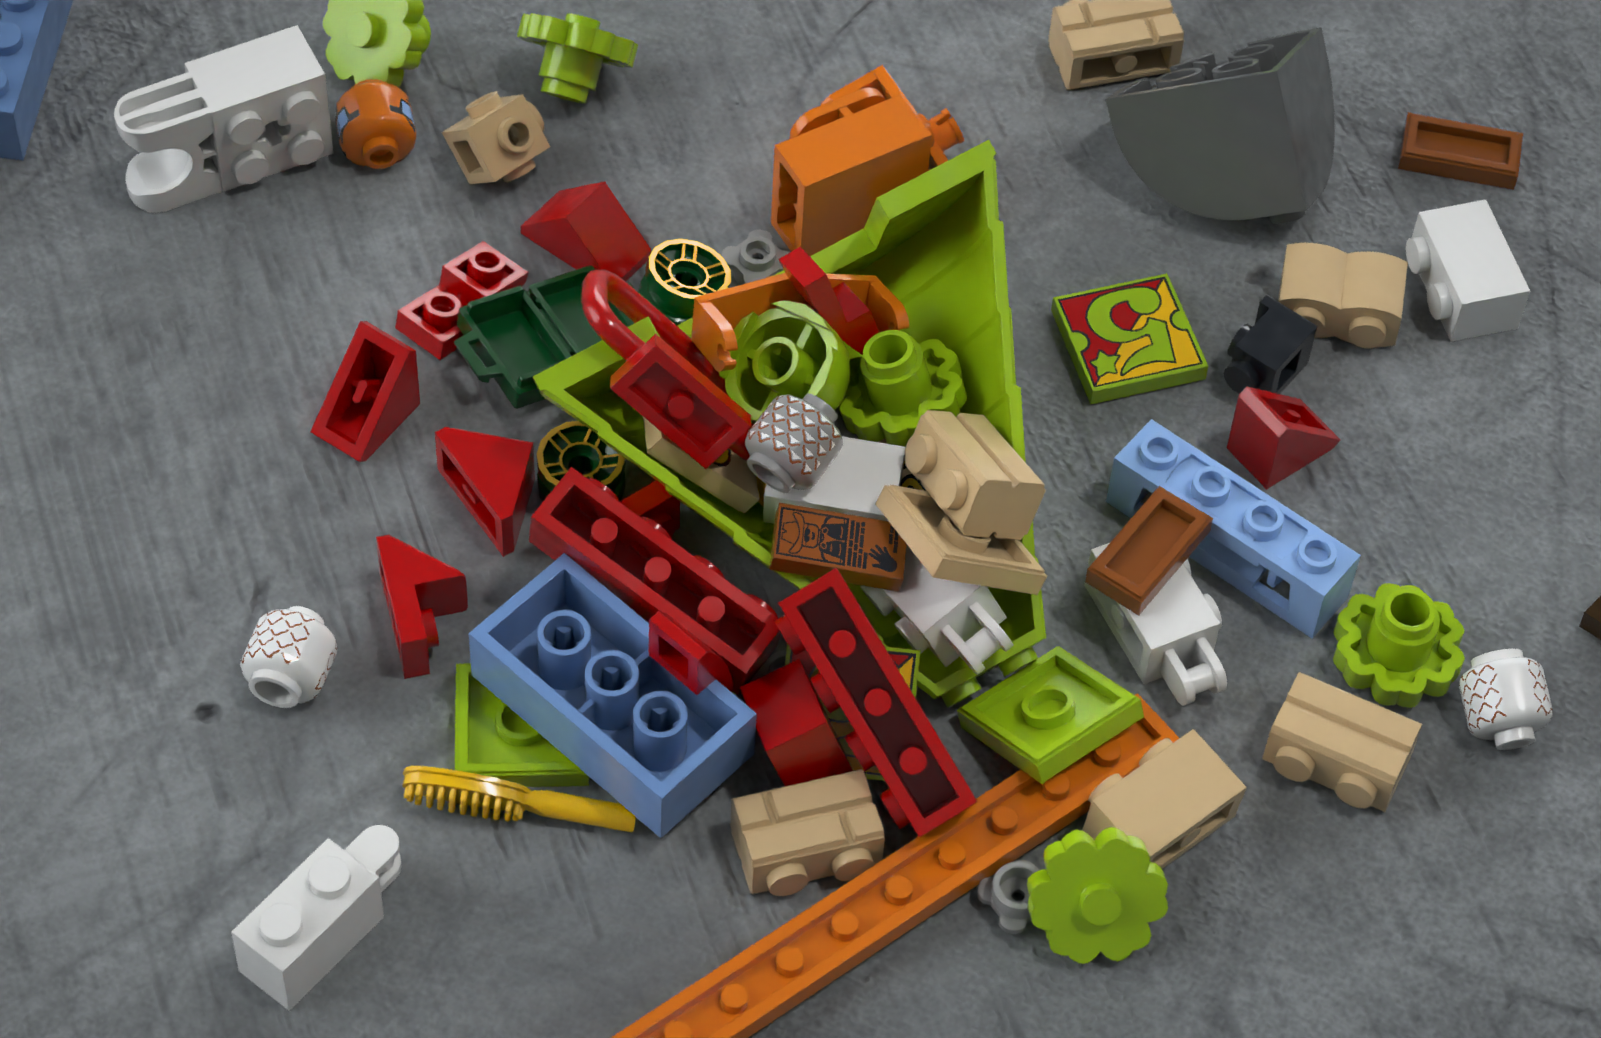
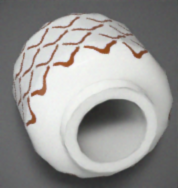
M300 606L290 607L289 609H276L260 617L242 656L240 666L244 678L249 683V689L254 696L272 706L291 708L296 706L297 703H305L318 696L335 659L338 647L334 635L324 625V620L316 612Z
M1520 649L1496 650L1473 658L1470 662L1472 668L1462 675L1459 682L1460 694L1470 733L1480 739L1495 740L1496 749L1498 750L1516 749L1534 743L1536 741L1534 732L1549 723L1553 712L1541 664L1531 658L1523 657Z

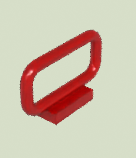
M597 269L590 271L582 284L581 303L584 315L597 335L626 360L610 376V389L703 468L707 469L728 448L747 461L750 455L745 447V439L749 432L748 430L754 425L751 423V415L728 396L725 390V379L719 376V371L714 369L691 341V337L616 274L607 270ZM608 301L634 323L649 316L659 336L655 334L645 343L618 319L610 308Z

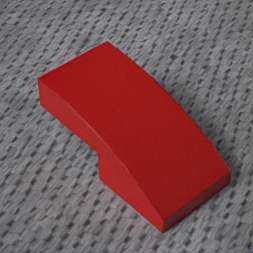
M801 247L778 259L787 277L810 307L827 321L847 345L863 355V349L867 341L875 334L880 333L870 309L844 282L832 288L827 274Z
M658 611L649 619V656L696 695L700 694L715 679L733 693L731 673L722 658L668 614Z

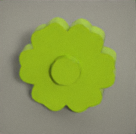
M329 0L328 11L323 18V28L327 35L331 37V40L326 47L325 54L327 60L333 66L337 77L342 80H354L356 84L368 79H378L399 87L403 81L404 69L412 70L417 68L422 54L430 43L431 28L427 18L423 15V2L421 0Z
M530 13V15L522 14L517 34L518 38L545 48L538 74L539 77L544 78L540 92L586 104L589 91H595L602 64L633 68L638 44L632 40L600 30V21L572 13H566L565 20Z
M886 330L877 333L865 344L862 357L849 360L850 381L844 400L840 405V412L846 429L856 434L858 439L879 442L885 438L887 444L904 446L906 448L909 439L915 432L921 415L927 410L952 412L955 417L960 413V409L967 400V394L962 380V370L958 356L954 351L946 348L938 339H929L918 344L911 335L903 331Z
M1385 583L1379 586L1375 597L1366 594L1353 595L1347 607L1338 614L1333 631L1334 637L1338 641L1333 662L1343 672L1344 680L1350 687L1355 689L1371 687V694L1374 700L1381 705L1397 704L1402 707L1411 708L1419 704L1423 693L1435 697L1445 695L1451 683L1458 678L1465 659L1463 652L1459 648L1464 634V627L1458 619L1454 618L1451 607L1447 603L1433 601L1419 587L1413 585L1400 587L1396 584Z
M1115 827L1104 829L1095 839L1084 831L1074 830L1064 836L1062 841H1056L1046 847L1043 853L1046 869L1033 873L1027 880L1029 893L1027 908L1033 925L1045 930L1049 946L1054 953L1068 956L1079 964L1091 962L1100 951L1110 960L1121 961L1128 957L1133 950L1141 949L1150 942L1151 929L1148 922L1161 919L1168 910V903L1165 897L1168 883L1162 868L1158 864L1150 862L1147 848L1140 838L1126 835Z

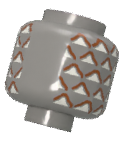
M808 393L803 399L792 395L777 396L746 436L745 447L750 455L747 460L748 467L760 480L779 492L789 493L792 488L797 490L811 489L837 457L843 446L842 436L834 424L838 418L836 412L824 400L813 394Z

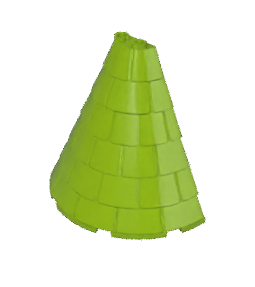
M987 140L877 197L863 229L810 257L826 274L876 275L905 307L909 328L900 329V331L911 335L918 344L929 339H938L946 348L954 351L958 356L962 370V380L967 394V400L960 409V413L984 415L1026 463L1021 387L1016 385L1011 307H1009L1004 223L999 220L997 170L994 158L997 153L990 140ZM783 270L775 275L785 273V271ZM649 316L627 327L645 343L655 334L659 336ZM693 317L677 325L689 337H692ZM603 340L533 376L539 392L545 399L597 433L598 438L664 485L666 492L733 539V544L767 568L770 567L774 524L763 522L764 507L759 502L754 504L745 514L741 511L739 512L647 454L643 416L610 389V376L626 360L611 349ZM844 342L849 352V360L862 357V354ZM1032 522L1028 533L1023 536L1020 542L1038 562V558L1035 556ZM772 570L799 590L818 579ZM847 583L884 646L913 649L894 625L901 617L894 610L884 617L865 595L860 587L861 585ZM988 587L1007 617L999 626L1007 634L1014 646L1007 652L1002 648L998 649L982 663L985 670L978 675L973 672L960 656L945 667L931 650L927 648L920 654L917 686L934 699L942 697L947 708L980 691L982 688L976 678L999 666L1002 674L1006 677L1037 660L1038 656L1033 646L1046 638L1041 589L1038 595Z

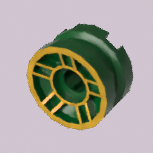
M685 239L668 240L654 247L645 267V275L640 282L637 292L674 324L679 325L693 317L694 297L729 288L731 284V270L721 255L704 244Z
M571 421L551 429L540 441L536 458L538 468L537 484L542 501L547 498L571 467L582 475L584 471H590V473L583 476L600 481L618 497L619 502L622 500L626 487L625 457L598 438L597 433L579 421Z

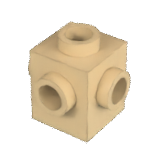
M497 91L488 93L465 107L469 116L442 132L469 184L491 183L503 178L504 182L517 179L535 168L536 164L533 160L535 156L551 147L543 133L545 126L542 116L532 103L526 101L523 94L500 97Z

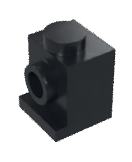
M1266 295L1259 303L1255 325L1253 327L1249 324L1243 325L1229 345L1227 354L1232 357V361L1224 370L1226 383L1238 394L1246 386L1280 394L1308 364L1317 325Z

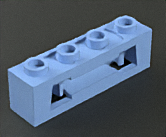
M1151 419L1114 457L1106 498L1108 504L1132 518L1143 505L1140 501L1149 492L1154 493L1161 486L1213 518L1211 530L1189 557L1310 638H1313L1348 599L1360 560V554ZM1266 569L1269 570L1267 584L1272 588L1283 580L1290 584L1289 600L1259 582Z

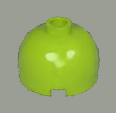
M783 300L772 303L777 308L766 310L761 315L751 312L740 320L734 328L738 350L729 351L731 358L736 359V367L733 370L719 371V376L725 379V390L728 396L751 415V423L755 424L773 399L781 395H792L803 399L809 393L824 400L834 411L844 400L850 381L849 352L844 341L823 317L806 304Z

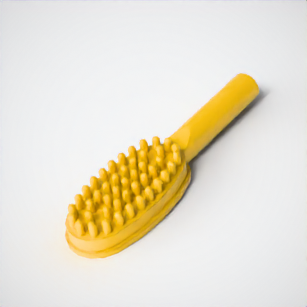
M408 766L403 770L404 780L402 786L405 789L404 798L408 802H412L415 795V804L421 805L423 796H426L427 808H432L434 799H437V809L439 811L444 809L445 801L449 802L448 811L450 813L455 812L456 803L460 804L461 815L466 814L468 805L471 806L472 817H476L479 807H482V818L484 819L488 818L490 809H493L494 820H499L502 810L505 811V821L511 820L512 812V819L518 821L522 819L523 812L528 810L537 815L631 833L634 831L636 817L620 803L549 790H530L518 783L445 768Z

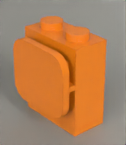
M875 88L860 89L804 113L794 123L790 131V138L776 144L774 147L771 224L789 250L793 251L801 247L811 256L858 232L865 227L877 197L929 171L930 150L934 145V134L929 121L923 114H916L902 94L885 100L879 90Z

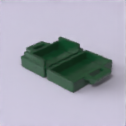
M589 265L531 284L528 291H525L522 286H517L471 301L467 306L459 308L457 326L464 335L454 341L455 346L481 382L489 383L490 378L495 379L515 409L545 400L534 382V375L602 341L587 321L581 303L582 284L586 275L590 271L595 270L593 266ZM608 301L614 314L626 327L634 324L632 320Z

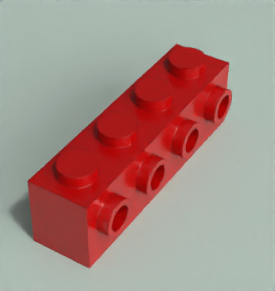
M571 467L531 516L530 543L553 560L558 559L563 553L568 555L648 623L649 619L658 611L671 616L723 659L731 673L733 692L740 695V687L750 682L777 647L781 632L775 623L778 616L772 607L759 597L745 594L725 579L722 572L707 559L698 555L693 556L672 541L668 532L650 518L640 517L620 503L618 497L600 481L593 478L588 479Z
M838 568L831 570L778 602L785 614L775 620L778 629L795 656L805 649L807 650L820 672L810 678L813 687L829 713L834 712L840 707L842 708L854 728L853 732L844 737L864 771L876 765L889 786V789L879 794L899 829L911 823L917 835L921 837L976 804L978 801Z

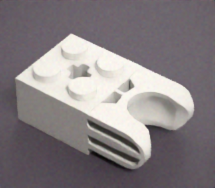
M298 25L184 63L186 73L125 94L118 100L114 110L115 124L121 138L133 149L142 152L134 156L127 167L126 186L129 197L136 206L149 213L169 211L220 192H225L245 184H253L262 178L299 165L310 164L319 158L333 154L326 76Z

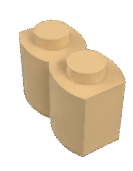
M1288 244L1283 263L1278 302L1317 325L1315 338L1335 336L1361 348L1396 345L1402 319L1408 262L1379 252L1365 251L1347 254L1340 249L1323 244Z

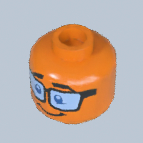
M368 79L353 85L338 100L335 110V121L339 143L345 157L354 164L369 166L374 169L388 168L406 158L414 148L417 133L412 107L408 96L398 86L378 79Z

